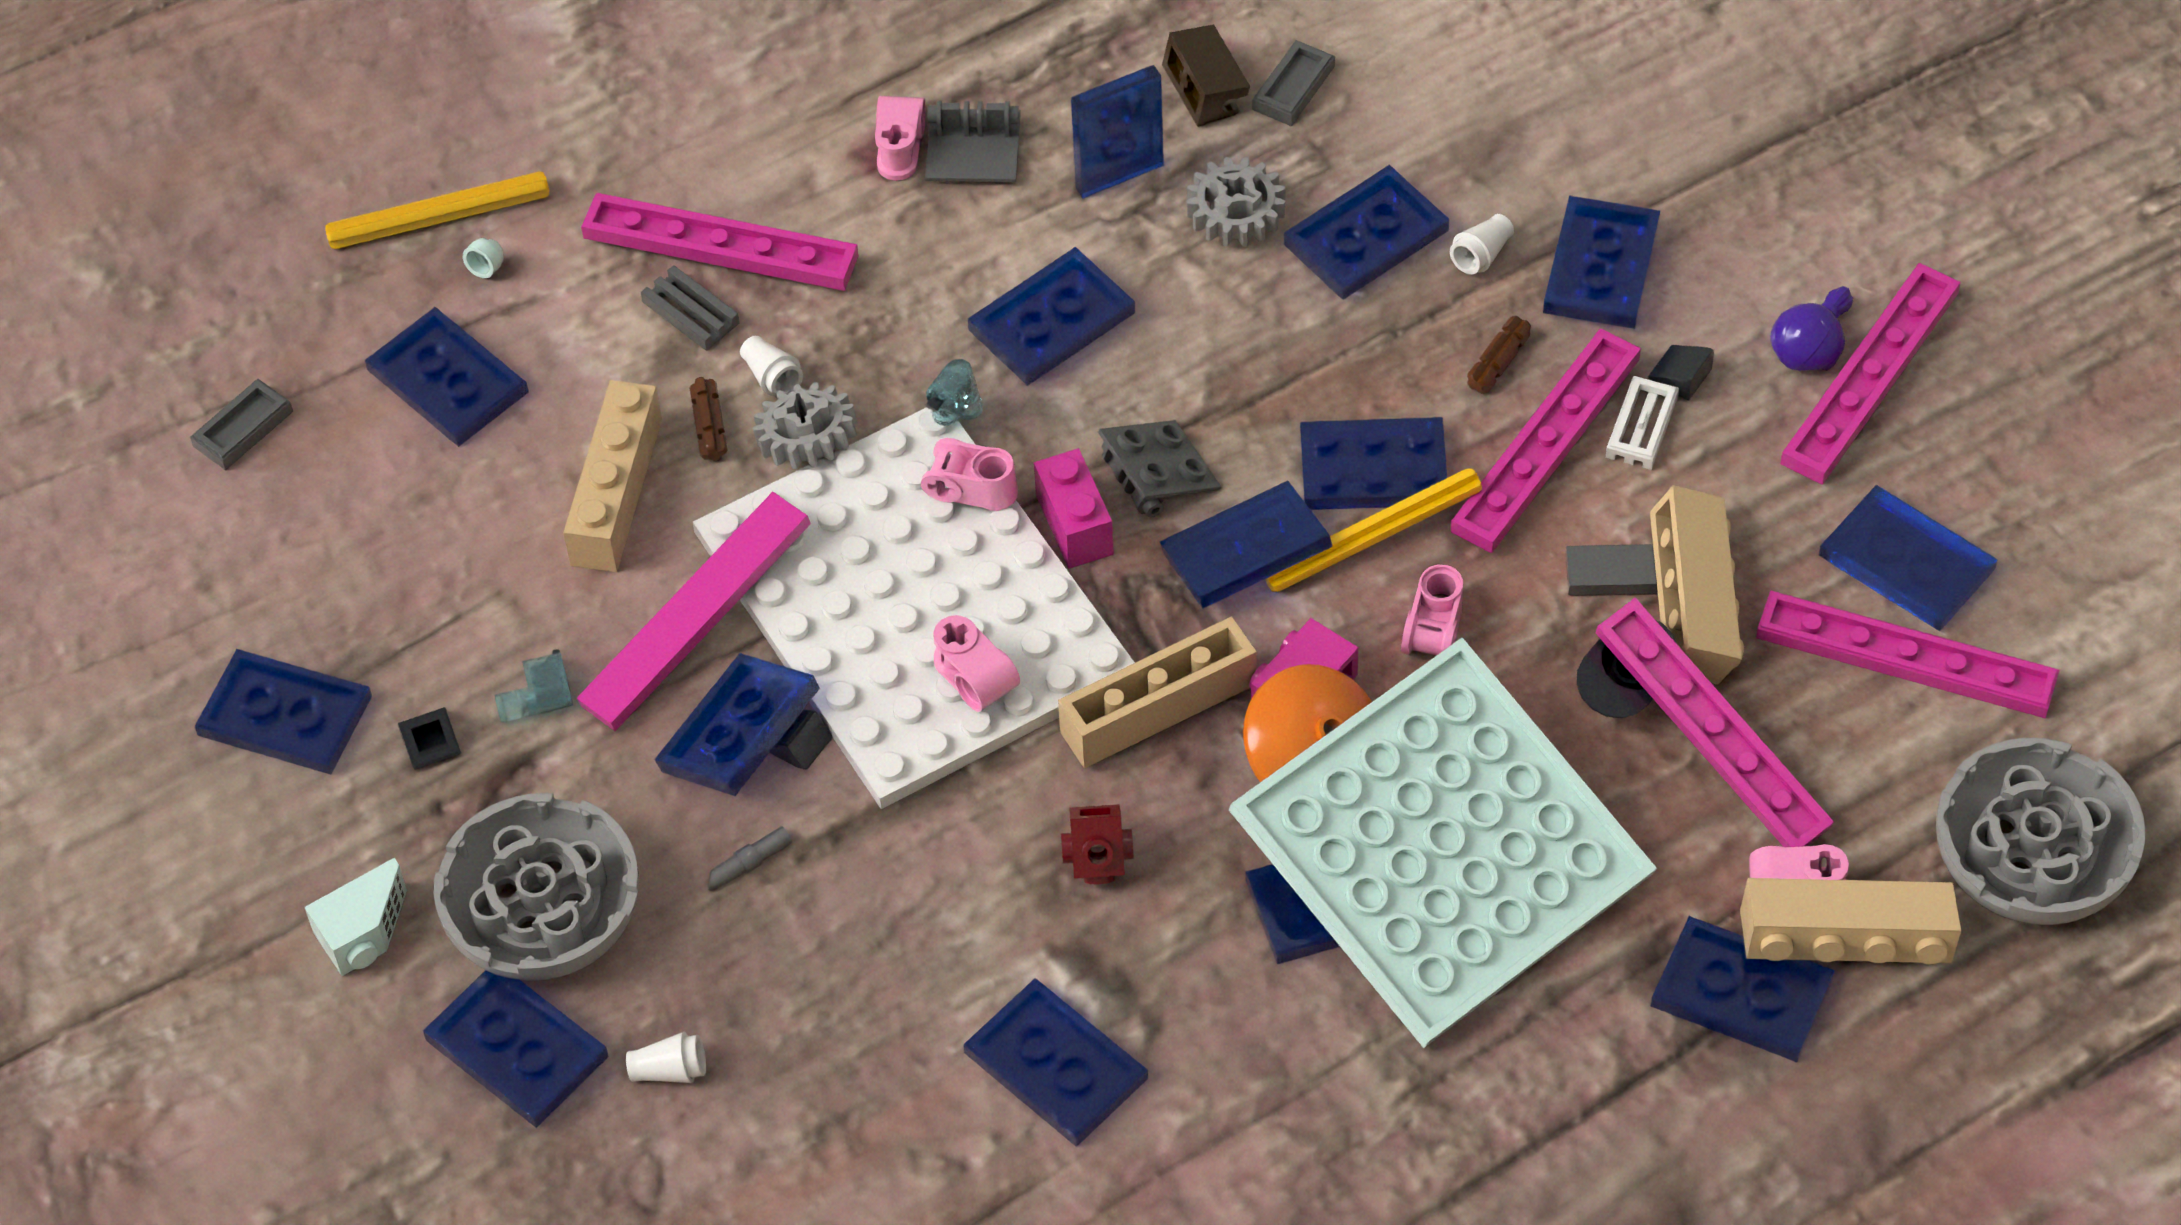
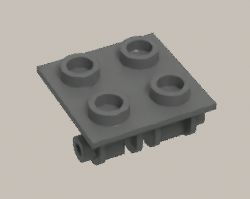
M937 101V105H928V123L930 125L925 181L1016 182L1021 118L1019 106H1010V101H1005V103H987L986 109L983 107V101H978L977 109H970L969 101H964V109H960V103Z
M1176 420L1102 428L1098 431L1104 441L1102 444V458L1110 465L1116 474V479L1122 484L1124 491L1132 494L1131 498L1141 514H1146L1150 518L1159 515L1164 509L1162 502L1165 497L1216 491L1221 488V485Z

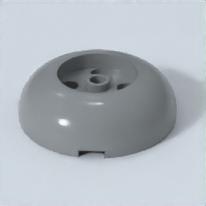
M2018 738L1987 746L1964 760L1957 767L1956 773L1942 791L1936 816V834L1941 856L1949 873L1961 889L1982 907L1997 915L2017 922L2035 925H2057L2081 920L2097 913L2112 903L2126 889L2139 866L2145 844V823L2140 804L2128 783L2101 758L2098 762H2095L2082 754L2072 751V744L2045 738ZM2000 820L2009 821L2013 825L2014 830L2003 834L2000 828ZM2070 852L2064 856L2058 857L2061 853ZM2012 863H2025L2029 869L2018 868Z
M535 793L512 797L493 804L477 813L462 825L446 845L447 853L444 856L438 873L435 872L434 900L437 913L447 936L454 946L471 962L486 971L510 979L527 981L548 980L569 975L585 968L603 956L618 941L627 928L635 910L639 891V871L636 855L622 827L613 817L592 803L582 800L579 804L568 800L555 799L553 793ZM552 868H558L561 870L557 874H555ZM507 884L516 886L517 890L511 897L501 898L498 896ZM573 898H579L582 901L579 903L578 901L569 900ZM534 921L532 927L519 928L524 922Z

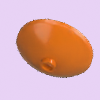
M1314 664L1297 665L1284 669L1270 677L1253 695L1244 719L1243 739L1245 752L1257 779L1262 782L1326 736L1324 724L1330 725L1334 730L1372 702L1370 697L1350 677L1327 666Z

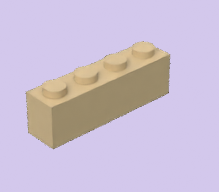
M614 380L609 381L563 532L570 566L611 572L618 571L662 422L656 386Z
M1672 485L1650 511L1660 621L1672 632L1677 645L1711 683L1718 685L1733 668L1740 664L1744 653V644L1739 635V601L1735 598L1733 580L1735 563L1730 553L1729 535L1731 525L1726 516L1725 498Z
M1231 616L1059 699L1060 733L1085 769L1249 689L1251 677L1257 669V652Z
M1748 878L1740 908L1746 959H1768L1771 961L1819 960L1822 962L1870 961L1873 963L1915 962L1924 964L1952 963L1961 934L1953 882Z

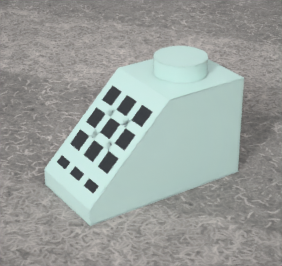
M395 858L305 907L314 935L341 976L355 969L369 966L378 956L387 952L407 892L400 866Z

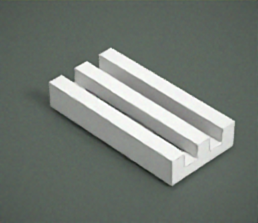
M1633 376L1608 442L1605 458L1615 460L1616 455L1623 456L1624 463L1633 465L1634 461L1638 460L1643 462L1642 468L1652 470L1678 399L1679 388ZM1640 390L1647 391L1648 395L1629 444L1622 443ZM1658 396H1666L1646 449L1641 448L1640 445Z

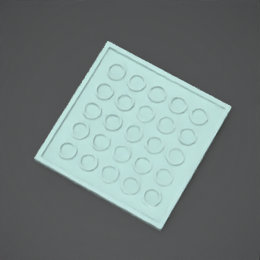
M1460 638L1232 802L1229 808L1230 813L1423 1048L1652 876L1657 869L1463 638Z

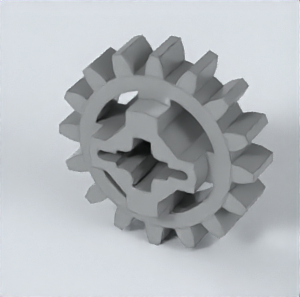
M1225 157L1224 166L1222 167L1209 162L1207 163V175L1196 172L1194 174V185L1187 186V217L1193 218V229L1195 231L1206 228V240L1208 241L1221 236L1223 237V246L1228 247L1232 239H1239L1241 245L1245 247L1248 246V237L1254 236L1262 242L1265 240V228L1276 232L1278 230V218L1285 217V186L1279 185V174L1277 172L1266 175V164L1264 162L1259 163L1255 167L1249 166V157H1243L1240 164H1233L1230 157Z
M814 382L809 390L802 389L799 384H796L793 387V391L789 392L788 395L779 390L776 392L778 400L776 402L764 401L762 403L764 412L754 415L756 426L753 427L757 446L761 449L762 456L764 458L772 456L774 464L777 466L783 464L786 460H790L792 469H797L802 461L809 462L811 467L817 466V460L822 456L830 461L835 459L833 450L836 448L847 450L849 448L847 438H853L857 435L855 424L858 422L854 406L850 404L848 394L845 392L838 395L836 386L833 385L827 387L824 391H820L818 382Z

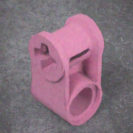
M878 97L875 142L879 148L877 168L881 176L894 181L904 180L916 172L921 139H923L925 131V98Z
M944 438L936 442L933 451L935 456L931 470L927 471L921 480V487L927 495L942 502L962 503L992 511L1006 509L1015 502L1018 495L1014 462L1012 456L1006 450L964 443L954 438Z
M1434 565L1422 573L1412 610L1409 611L1406 619L1401 653L1409 655L1413 650L1438 655L1456 642L1459 620L1462 613L1463 579L1455 568L1448 565ZM1436 594H1445V595H1447L1448 597H1445V598H1437V597H1435V596H1433V595H1436Z
M959 615L948 616L935 626L933 637L937 648L934 653V666L938 673L959 692L970 708L980 712L1020 684L1019 673L1011 659L1002 650L996 648L971 620Z
M1826 844L1803 847L1766 846L1753 851L1749 856L1750 878L1846 880L1849 869L1846 854L1841 849ZM1822 858H1826V867H1821Z

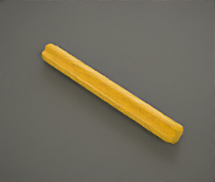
M538 171L330 222L325 225V231L330 247L332 249H339L547 198L549 196V186L544 172Z
M1464 469L1265 568L1263 571L1264 579L1272 592H1280L1479 493L1482 490L1481 481L1474 469Z

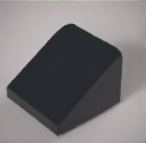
M1671 345L1649 374L1648 380L1678 387V396L1689 401L1712 370L1714 350L1708 347Z
M445 707L398 723L401 737L414 770L461 754Z
M781 707L755 743L759 748L789 764L806 770L829 743L832 734L816 711Z

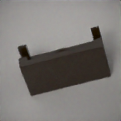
M1215 25L1169 33L1162 66L1197 127L1206 125V122L1225 119L1239 113L1240 110L1236 103L1222 105L1230 99H1239L1247 96L1250 85Z

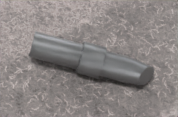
M780 826L755 843H748L733 853L734 856L713 868L709 874L708 890L716 889L744 872L748 874L761 866L762 861L790 845L792 840L786 829Z

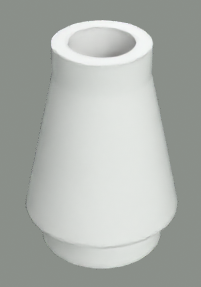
M1495 214L1489 220L1457 234L1450 247V257L1455 266L1466 274L1485 272L1506 241L1513 236V224L1506 216Z
M752 336L742 344L740 355L747 362L766 394L777 397L776 392L781 390L788 395L789 392L793 391L794 385H801L803 372L800 362L796 357L767 343L760 336Z
M681 1032L641 1049L628 1051L626 1053V1066L631 1082L693 1083L695 1077L704 1076L706 1073V1057L700 1036H688L686 1032Z

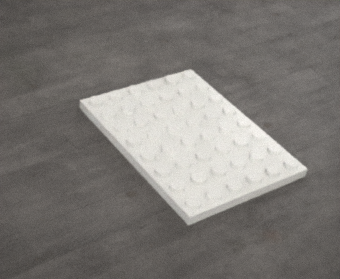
M927 407L850 444L847 450L834 452L835 459L831 461L824 457L818 460L815 467L810 465L803 467L693 521L694 533L708 554L712 556L772 491L808 515L811 523L809 527L744 594L740 601L814 711L817 712L830 730L833 739L881 809L1058 719L1059 699L1135 663L1016 500L1006 509L992 511L962 503L942 502L930 497L923 491L921 480L923 475L931 470L935 456L933 451L936 442L944 438H954L964 443L975 445L952 412L944 415L941 412H934ZM959 615L971 620L996 648L1002 650L1011 659L1019 673L1020 684L980 712L970 708L959 692L938 673L934 666V653L937 647L934 644L933 632L935 626L948 616Z

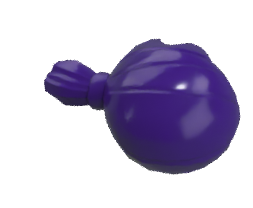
M1842 286L1830 291L1822 305L1816 303L1798 304L1780 314L1773 324L1770 342L1778 359L1786 367L1799 371L1818 369L1828 371L1836 364L1845 347L1844 331L1838 318L1843 313L1849 311L1853 303V297L1849 288Z

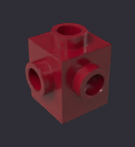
M1120 804L1069 808L1071 833H1061L1063 864L1073 863L1074 879L1084 878L1085 883L1098 885L1111 883L1115 880V876L1125 875L1124 860L1134 859L1132 829H1122ZM1094 845H1102L1099 848L1092 847Z

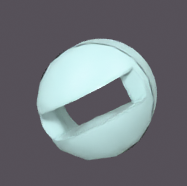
M479 238L473 241L464 250L462 255L467 269L480 278L491 277L500 268L504 260L503 249L500 244L493 239L488 240L486 238Z

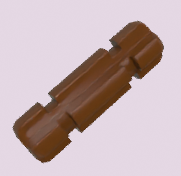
M1512 316L1506 321L1502 327L1504 332H1499L1480 356L1481 362L1475 363L1468 372L1467 384L1471 389H1476L1481 394L1491 390L1497 382L1495 378L1503 374L1519 352L1517 347H1522L1530 337L1531 325L1527 320H1522L1518 316Z
M699 377L689 387L691 401L694 404L692 407L697 438L699 439L700 456L704 460L712 459L716 462L720 461L722 455L728 451L726 437L723 434L725 431L720 400L718 399L717 383L713 379Z

